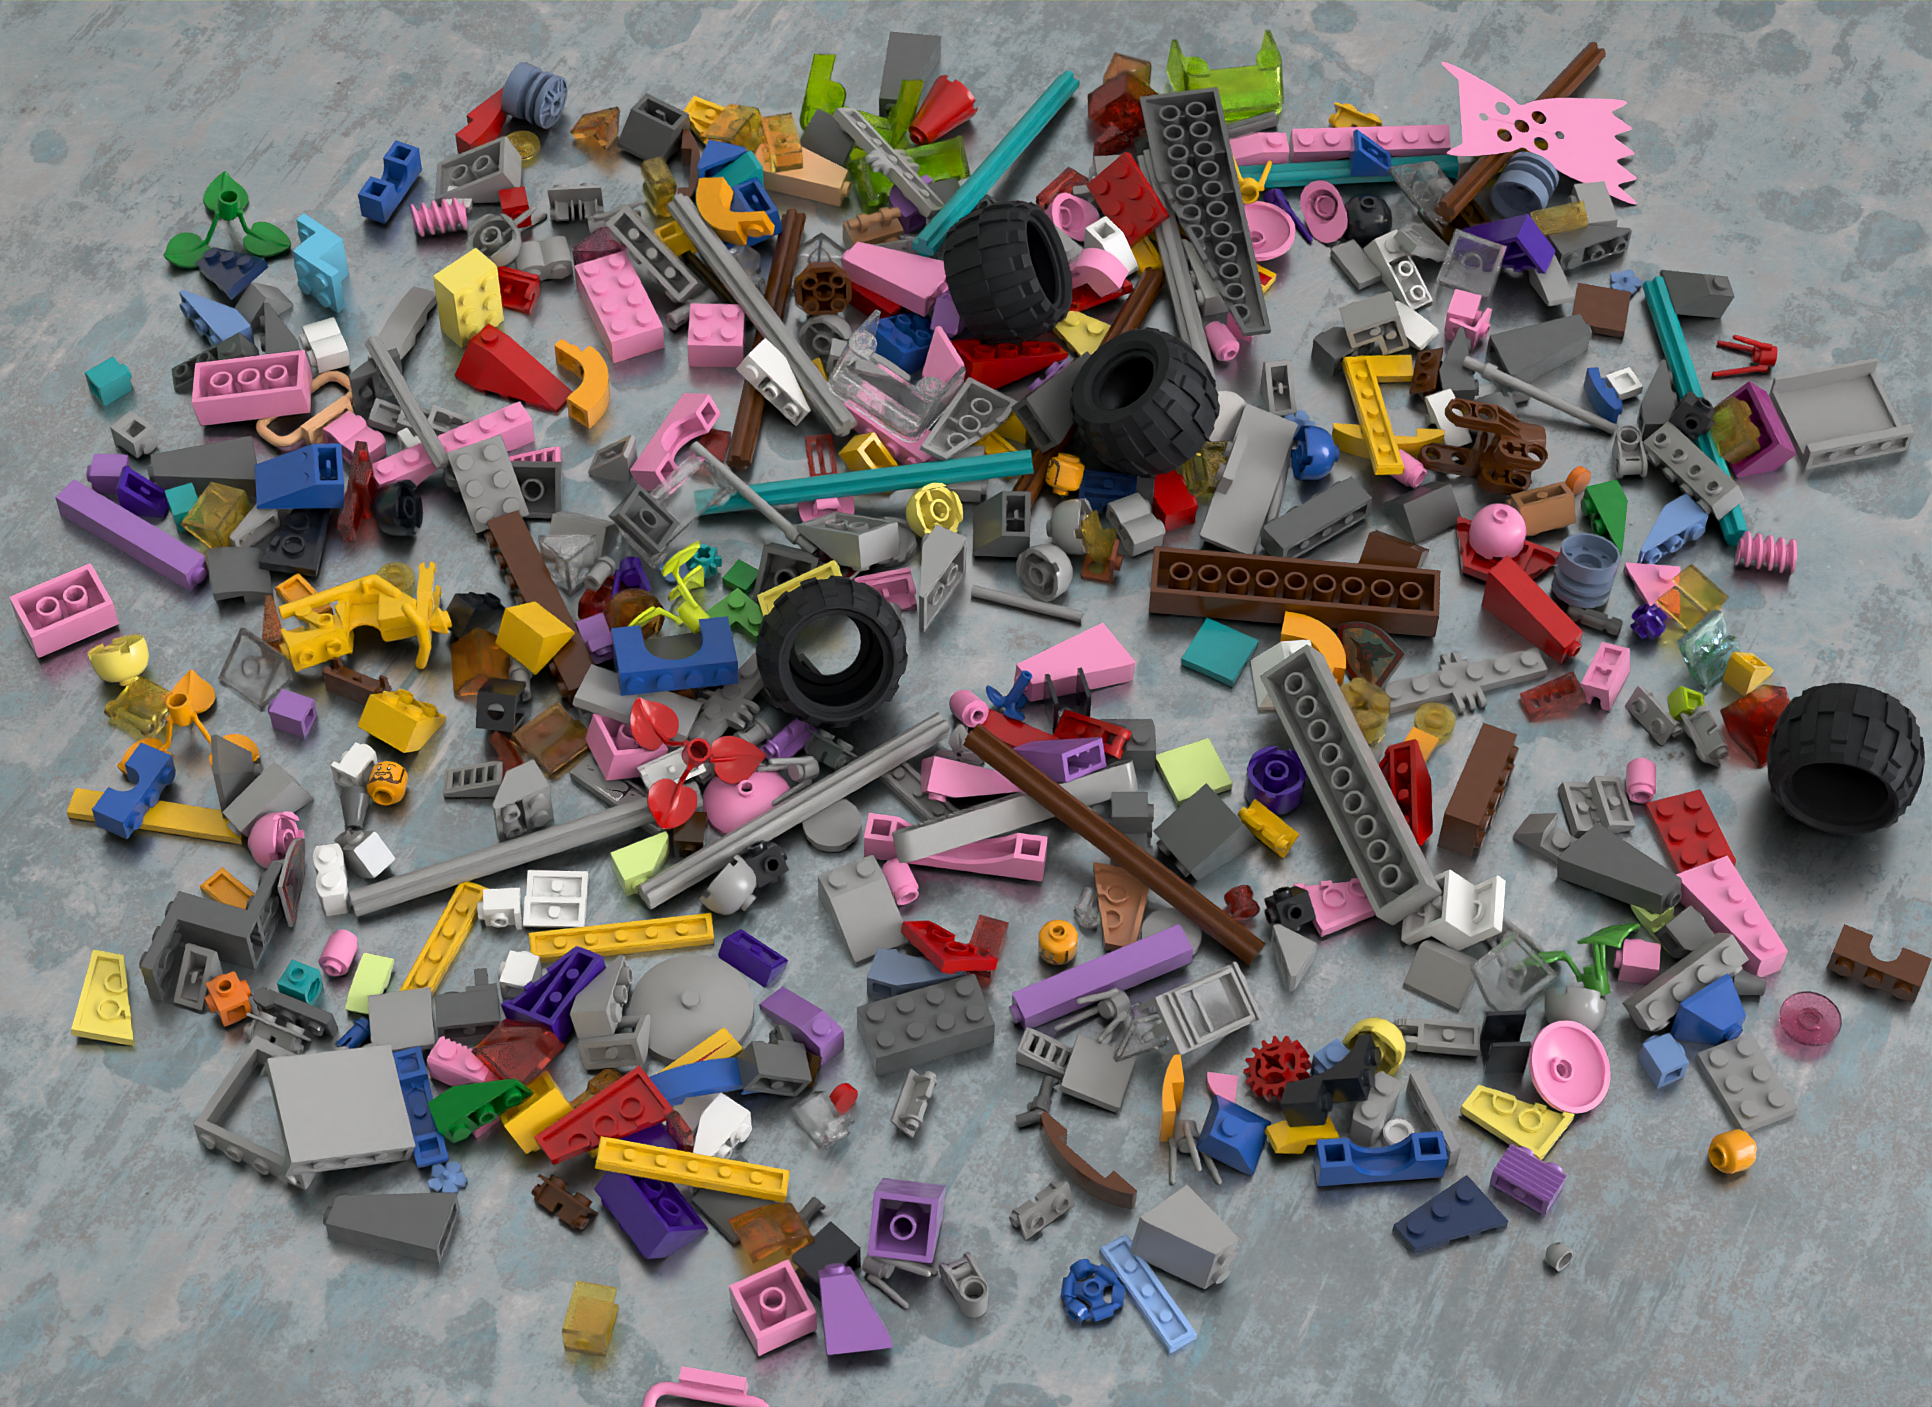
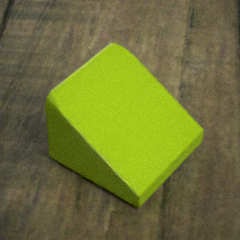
M1683 686L1678 687L1667 697L1670 715L1675 720H1683L1680 715L1681 713L1692 716L1695 714V708L1699 706L1705 707L1702 693Z

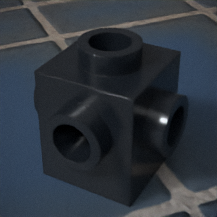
M1688 391L1672 410L1668 421L1676 426L1686 437L1690 436L1696 440L1701 433L1706 435L1715 424L1713 416L1716 409L1713 408L1707 399L1697 397Z
M764 840L757 841L748 847L749 851L741 855L756 876V887L758 888L777 883L782 879L781 875L789 871L785 862L787 855L783 848L775 843Z
M1298 886L1278 888L1273 891L1272 896L1264 899L1267 908L1264 910L1265 917L1272 927L1273 925L1280 924L1295 932L1302 928V924L1316 919L1308 890Z

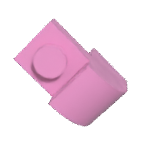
M1098 248L1083 249L1077 261L1069 265L1072 288L1074 289L1088 283L1100 297L1119 290L1128 274V270L1114 255Z

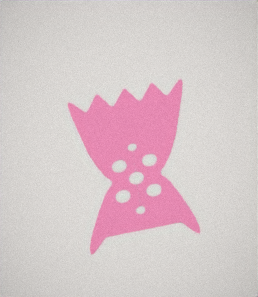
M1441 62L1459 82L1463 142L1461 145L1449 150L1447 154L1453 156L1491 155L1511 152L1523 147L1530 152L1543 156L1552 163L1556 170L1582 183L1605 181L1609 195L1630 204H1636L1618 186L1621 183L1637 179L1636 176L1617 163L1618 159L1634 155L1632 150L1614 137L1617 134L1632 130L1629 125L1612 114V111L1624 106L1627 103L1626 101L1615 99L1552 98L1519 105L1508 95L1459 67ZM1497 102L1505 103L1510 108V113L1508 115L1500 114L1497 112L1495 104ZM1532 112H1542L1546 117V122L1544 124L1536 123L1532 119ZM1479 114H1486L1488 116V120H1481ZM1515 121H1525L1529 125V131L1526 133L1518 131L1514 125ZM1498 129L1508 130L1512 135V140L1509 142L1502 141L1497 135ZM1557 131L1563 133L1564 139H1558L1555 133ZM1537 137L1545 139L1549 145L1548 149L1545 151L1538 149L1534 145V139Z

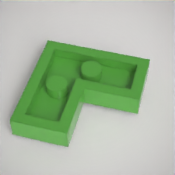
M735 589L706 611L710 618L728 616L731 631L737 627L753 642L758 643V630L763 620V613L761 607L740 589Z

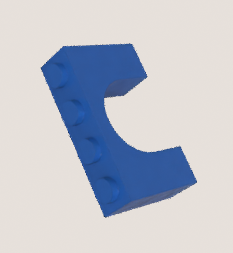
M728 616L699 619V642L701 648L692 656L678 660L658 658L648 652L644 645L640 625L611 628L612 651L621 696L738 684V660Z

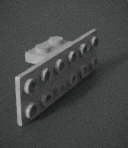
M1250 404L1245 405L1233 441H1228L1223 452V457H1226L1225 464L1220 463L1216 472L1215 479L1219 481L1199 534L1200 539L1234 553H1254L1297 428L1295 422Z

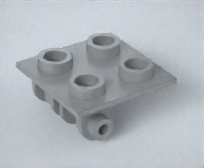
M586 182L580 184V186L569 187L567 184H556L552 188H547L550 203V219H556V222L569 221V207H571L572 221H575L574 207H579L580 220H583L582 206L585 209V220H588L587 217L594 216V214L604 213L601 185Z

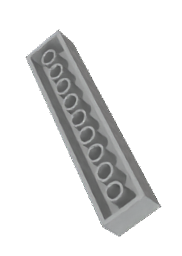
M1306 644L1266 671L1260 678L1376 916L1391 925H1395L1443 893L1323 654Z

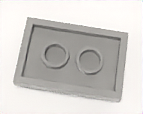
M501 434L447 452L475 533L487 530L488 520L519 510L522 517L529 515Z
M1752 1033L1697 1053L1695 1057L1696 1062L1737 1129L1748 1133L1796 1114L1797 1106Z

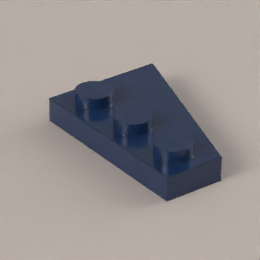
M216 247L207 250L203 257L196 262L199 271L211 282H215L222 292L225 291L231 300L268 268L264 258Z
M1466 1175L1395 1223L1393 1232L1414 1254L1449 1244V1241L1467 1235L1470 1238L1480 1235L1481 1231L1492 1228L1496 1230L1507 1227L1508 1220L1469 1176Z

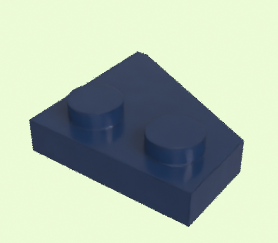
M1084 470L1079 498H1086L1090 503L1093 514H1087L1088 517L1107 511L1108 503L1136 493L1138 475L1130 476L1123 473Z

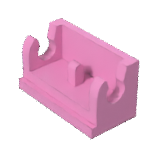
M910 567L854 578L855 582L866 583L879 591L887 602L899 605L901 611L917 608L914 595L916 594V588Z
M1605 642L1601 643L1581 682V687L1584 688V698L1588 704H1591L1593 696L1601 700L1600 705L1603 710H1611L1631 670L1629 648Z

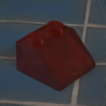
M1763 684L1720 710L1729 737L1756 765H1761L1767 761V751L1773 727L1781 712L1790 702L1786 688L1783 686Z

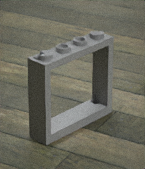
M255 1035L193 1123L197 1139L206 1143L209 1149L215 1147L224 1151L234 1161L240 1162L243 1160L251 1164L255 1170L262 1174L270 1173L279 1177L287 1186L291 1183L306 1190L318 1172L285 1176L282 1166L285 1157L215 1125L258 1063L264 1066L268 1058L277 1054L297 1055Z

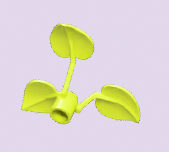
M699 541L691 543L673 555L661 571L664 577L672 572L678 583L669 593L667 599L671 602L682 595L685 602L677 609L680 615L677 617L660 607L655 608L652 606L633 619L627 627L640 625L642 628L655 616L664 615L675 621L678 626L684 623L693 634L699 632V619L710 617L694 601L689 590L704 587V568L701 565L697 566L683 579H681L678 573L680 566L687 562L700 548Z

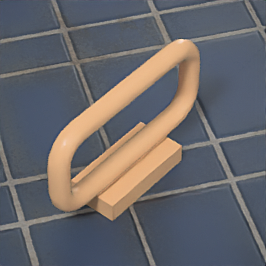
M327 371L312 379L311 394L328 382H338L349 391L289 435L278 436L267 428V425L279 416L258 419L256 432L260 437L276 447L292 446L303 438L307 446L310 444H324L322 429L347 411L354 414L351 405L353 398L349 377L339 371Z

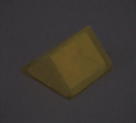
M728 104L699 139L706 145L710 139L746 148L747 152L752 150L755 155L767 129L757 107Z
M210 482L180 525L210 548L231 547L229 536L251 511L252 506L245 490Z

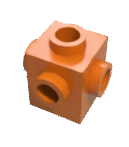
M235 971L218 975L206 983L209 995L205 996L204 999L211 1014L217 1012L224 1027L249 1017L246 1015L247 1012L253 1014L248 999L252 997L250 988L245 979L239 981Z

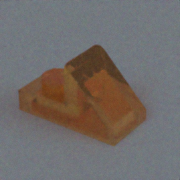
M616 106L583 114L570 133L575 139L595 137L602 148L607 150L619 132L620 109Z

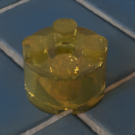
M1354 678L1351 682L1339 688L1369 747L1378 744L1385 736L1391 699L1377 685L1366 682L1363 678Z

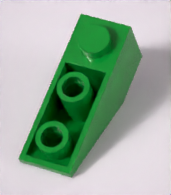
M1617 479L1587 486L1583 499L1580 502L1581 510L1585 516H1588L1593 534L1611 541L1619 549L1621 555L1628 500Z
M517 1078L453 1086L427 1102L438 1132L455 1144L460 1140L466 1139L472 1132L483 1125L491 1123L497 1116L508 1109L519 1105L533 1093Z

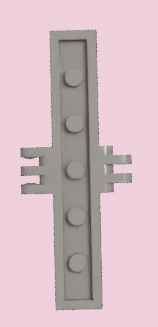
M837 108L832 117L840 124V128L855 140V144L868 154L864 158V162L870 166L873 172H882L884 175H887V179L897 185L902 191L903 196L918 208L922 216L928 219L934 218L945 204L916 174L920 170V166L917 163H913L914 160L907 156V152L904 149H893L856 108Z
M1537 647L1469 663L1468 659L1462 660L1459 652L1455 651L1451 652L1452 662L1447 654L1440 655L1442 665H1439V671L1387 683L1376 697L1383 716L1452 699L1457 712L1460 713L1465 711L1464 701L1468 710L1476 709L1474 699H1476L1480 708L1487 706L1483 691L1545 677L1548 669Z
M756 651L738 670V684L725 685L723 689L717 688L715 692L705 689L702 693L704 698L698 697L696 701L702 703L701 714L697 717L689 733L688 742L695 738H701L706 740L711 748L712 743L729 726L742 731L746 727L743 721L750 722L753 718L751 713L757 714L760 707L751 701L764 686L757 666ZM671 747V749L667 753L672 752L681 747Z

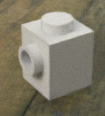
M509 951L507 960L501 962L498 971L502 997L514 999L525 990L524 986L530 981L535 983L540 979L542 974L540 956H535L528 951Z

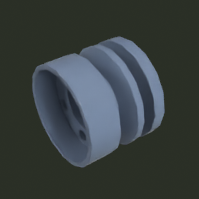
M521 62L514 67L506 80L502 92V109L508 115L518 119H527L531 124H537L541 128L548 129L555 124L564 109L568 93L567 81L562 76L554 75L552 72H543L539 67Z
M1519 152L1513 154L1491 190L1490 198L1493 206L1505 218L1528 214L1533 221H1536L1542 215L1548 200L1552 197L1558 185L1559 176L1557 170L1550 161L1536 153Z
M1578 533L1568 536L1561 545L1558 563L1551 583L1555 595L1567 604L1580 608H1595L1605 604L1609 600L1621 558L1619 549L1611 541L1598 535Z

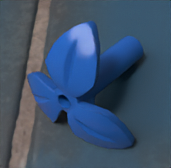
M1023 670L1007 696H1002L999 691L989 685L986 686L988 698L995 707L1006 708L1003 713L1004 715L1016 720H1025V715L1018 709H1023L1027 704L1028 698L1023 692L1030 682L1032 674L1029 671Z

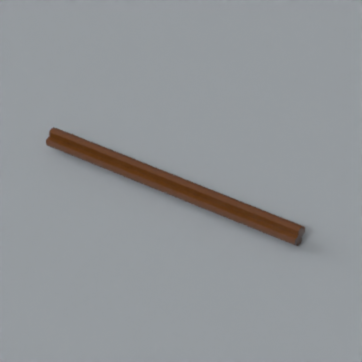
M1590 42L1534 101L1568 98L1606 57L1604 48H1598L1596 42ZM1532 112V119L1536 123L1543 124L1546 121V117L1542 112ZM1515 121L1514 125L1518 131L1522 133L1529 131V125L1525 121ZM1506 130L1499 138L1502 141L1509 142L1512 140V135ZM1519 149L1506 153L1482 155L1434 207L1435 214L1441 215L1444 222H1451Z
M787 209V213L782 215L781 225L783 230L777 237L764 298L782 322L785 316L806 222L805 214L797 213L796 209ZM757 329L752 350L764 340ZM746 379L726 459L728 467H735L740 472L746 471L747 466H751L766 398Z
M1151 266L1145 268L1098 348L1123 332L1138 329L1165 283L1163 280L1165 274L1160 269L1155 271ZM1074 422L1061 443L1044 453L1037 447L1032 456L1034 474L1021 475L1013 487L1012 491L1031 492V506L1046 483L1045 477L1050 459L1058 456V453H1064L1076 433L1077 427Z
M980 723L967 735L963 744L966 748L1245 963L1251 965L1263 950V947L1266 945L1265 942Z

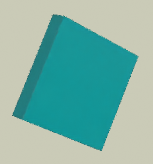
M1206 618L1182 656L1181 664L1233 687L1258 647L1259 640L1210 618Z

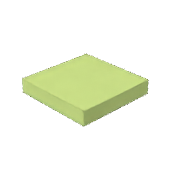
M1209 738L1156 755L1155 764L1178 807L1185 803L1206 783L1216 794L1232 789L1233 783Z

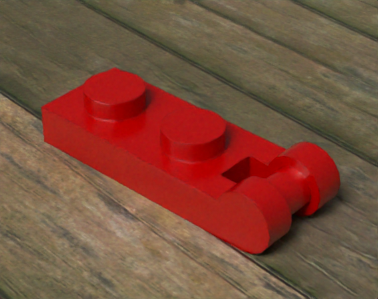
M1064 709L1053 733L1054 736L1061 739L1102 738L1104 754L1117 760L1121 759L1124 752L1121 749L1125 741H1129L1132 734L1131 731L1123 727ZM1113 735L1114 738L1111 745L1107 744L1110 736Z

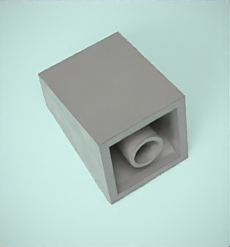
M1186 1185L1140 1216L1129 1252L1133 1256H1139L1162 1270L1206 1289L1214 1282L1219 1284L1228 1277L1231 1262L1236 1257L1235 1250L1240 1238Z

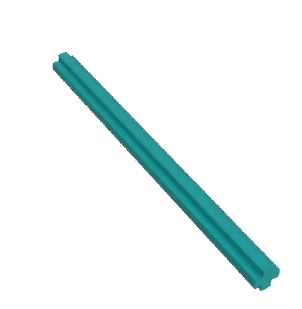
M1066 70L1063 74H1059L912 242V249L918 251L919 256L929 257L934 255L945 242L950 227L954 226L961 218L974 209L1079 88L1080 81L1073 78V72Z
M1449 154L1391 157L1392 174L1388 177L1351 176L1350 160L1272 164L1264 188L1307 186L1311 182L1318 180L1327 181L1333 185L1457 178L1459 162L1458 156ZM1266 164L1238 166V169L1243 179L1249 177L1259 182Z
M1655 276L1652 281L1646 280L1642 287L1669 370L1672 371L1673 382L1679 400L1681 401L1688 391L1697 397L1704 398L1664 278ZM1714 426L1706 435L1701 433L1696 440L1692 438L1693 443L1730 477ZM1740 504L1719 520L1728 545H1737L1744 532L1748 531Z
M1031 449L949 459L947 461H933L750 484L748 486L770 506L811 502L816 501V499L843 498L922 488L931 483L947 485L1034 474ZM733 487L695 491L698 516L755 509Z

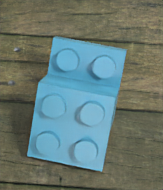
M303 213L296 219L301 244L292 251L298 286L305 294H310L318 299L324 307H329L339 313L346 307L341 281L349 276L343 239Z

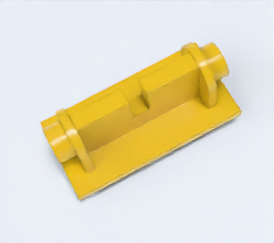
M1335 102L1336 114L1332 113L1328 120V123L1332 124L1333 128L1383 126L1381 119L1377 115L1359 112L1353 105L1348 103L1342 105Z
M1256 799L1253 800L1249 808L1243 807L1238 812L1237 816L1240 817V820L1249 831L1282 858H1285L1300 835Z

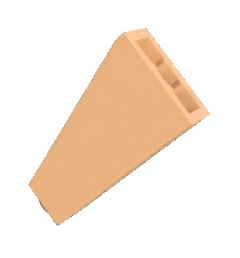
M766 130L755 154L763 167L764 189L840 207L844 197H849L852 182L848 181V170Z

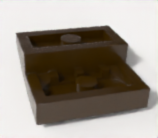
M1474 198L1451 222H1444L1441 215L1435 214L1434 207L1438 202L1421 205L1417 212L1424 224L1449 247L1457 244L1464 228L1492 222Z

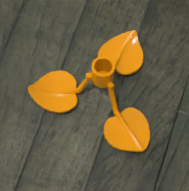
M190 669L179 680L166 699V706L170 715L166 717L167 731L165 743L162 744L156 738H144L135 742L128 748L122 760L117 764L118 769L127 774L125 763L140 743L172 755L167 749L171 746L174 723L185 727L194 721L211 746V736L198 719L197 713L206 711L214 703L216 695L213 687L199 677L195 671ZM228 734L223 737L252 752L253 762L259 758V748L250 738L241 734ZM211 752V754L209 755V761L211 766L213 767Z

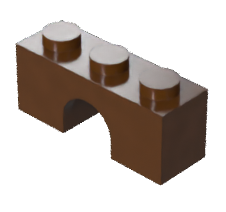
M1844 924L1827 968L1841 976L1851 977L1871 988L1881 989L1899 999L1914 1003L1932 959L1903 947L1897 959L1893 961L1879 960L1870 950L1873 935Z

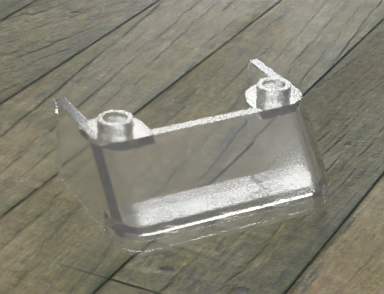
M876 309L850 337L830 373L828 388L832 394L902 441L916 442L945 412L963 385L966 369L961 367L947 383L936 377H925L914 386L871 357L877 347L875 335L880 311Z
M696 452L688 457L650 493L661 506L680 522L658 555H649L618 525L615 526L614 530L654 570L669 555L666 552L669 548L668 544L708 507H713L714 505L721 507L729 500L730 494L734 495L737 490L706 457Z

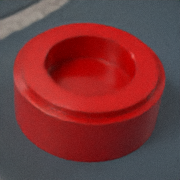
M849 1083L838 1085L828 1098V1107L837 1115L846 1113L854 1105L858 1097V1091Z

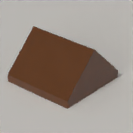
M1375 530L1368 535L1359 564L1421 569L1429 549Z

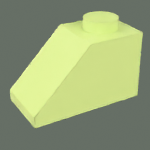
M666 831L610 853L612 870L626 897L634 893L639 894L638 885L661 872L670 853L669 837Z

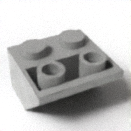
M534 759L505 773L492 804L499 842L516 838L521 833L534 827L543 826L549 820L554 819L550 785Z

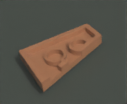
M1093 862L1104 949L1115 951L1138 941L1150 889L1122 867Z

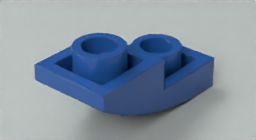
M1598 367L1587 368L1583 386L1592 407L1600 417L1616 424L1618 415L1622 414L1621 399L1617 398L1615 388H1606L1605 378H1601Z

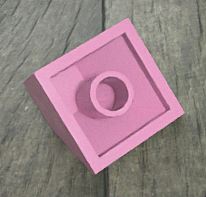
M940 325L935 327L922 372V385L919 389L921 394L949 405L964 385V363Z

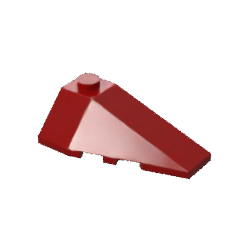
M489 323L470 340L455 372L456 379L475 391L485 393L486 390L500 394V398L507 400L510 397L525 401L526 405L555 413L567 404V397L573 393L571 389L510 336Z
M976 338L950 340L964 363V383L970 377L994 390L1048 367L1055 361L1059 362L1068 358V352L1055 342L1023 341L1020 345H1015L1012 343L981 344V340Z

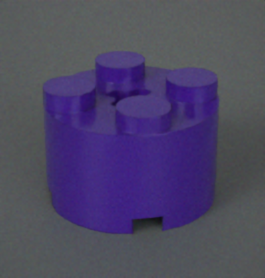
M1278 746L1264 747L1252 755L1248 764L1244 787L1246 798L1250 804L1256 799L1275 815L1288 813L1302 802L1306 770L1295 751L1291 749L1287 751L1280 750Z

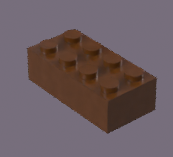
M1483 723L1445 810L1437 844L1438 847L1469 858L1472 857L1475 848L1481 849L1487 833L1485 832L1486 828L1492 824L1496 813L1495 807L1497 803L1500 804L1506 788L1505 783L1510 781L1515 768L1514 762L1519 751V747L1515 746L1517 734Z

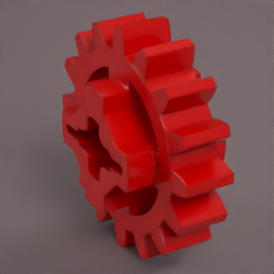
M1273 1036L1272 1043L1270 1044L1262 1040V1048L1259 1050L1253 1047L1252 1052L1255 1056L1245 1060L1249 1065V1068L1243 1070V1073L1248 1078L1246 1083L1257 1097L1264 1096L1267 1102H1270L1274 1096L1281 1102L1287 1082L1304 1080L1311 1077L1306 1071L1312 1068V1064L1308 1060L1310 1055L1297 1039L1292 1042L1289 1036H1285L1282 1042H1280L1277 1036Z

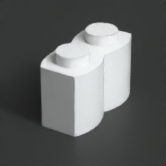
M334 317L302 326L303 334L299 335L303 350H309L306 353L311 368L316 366L320 374L351 365L347 345Z
M338 843L316 846L313 853V862L317 874L316 888L322 911L326 916L348 913L351 899L347 885L348 873L343 851Z

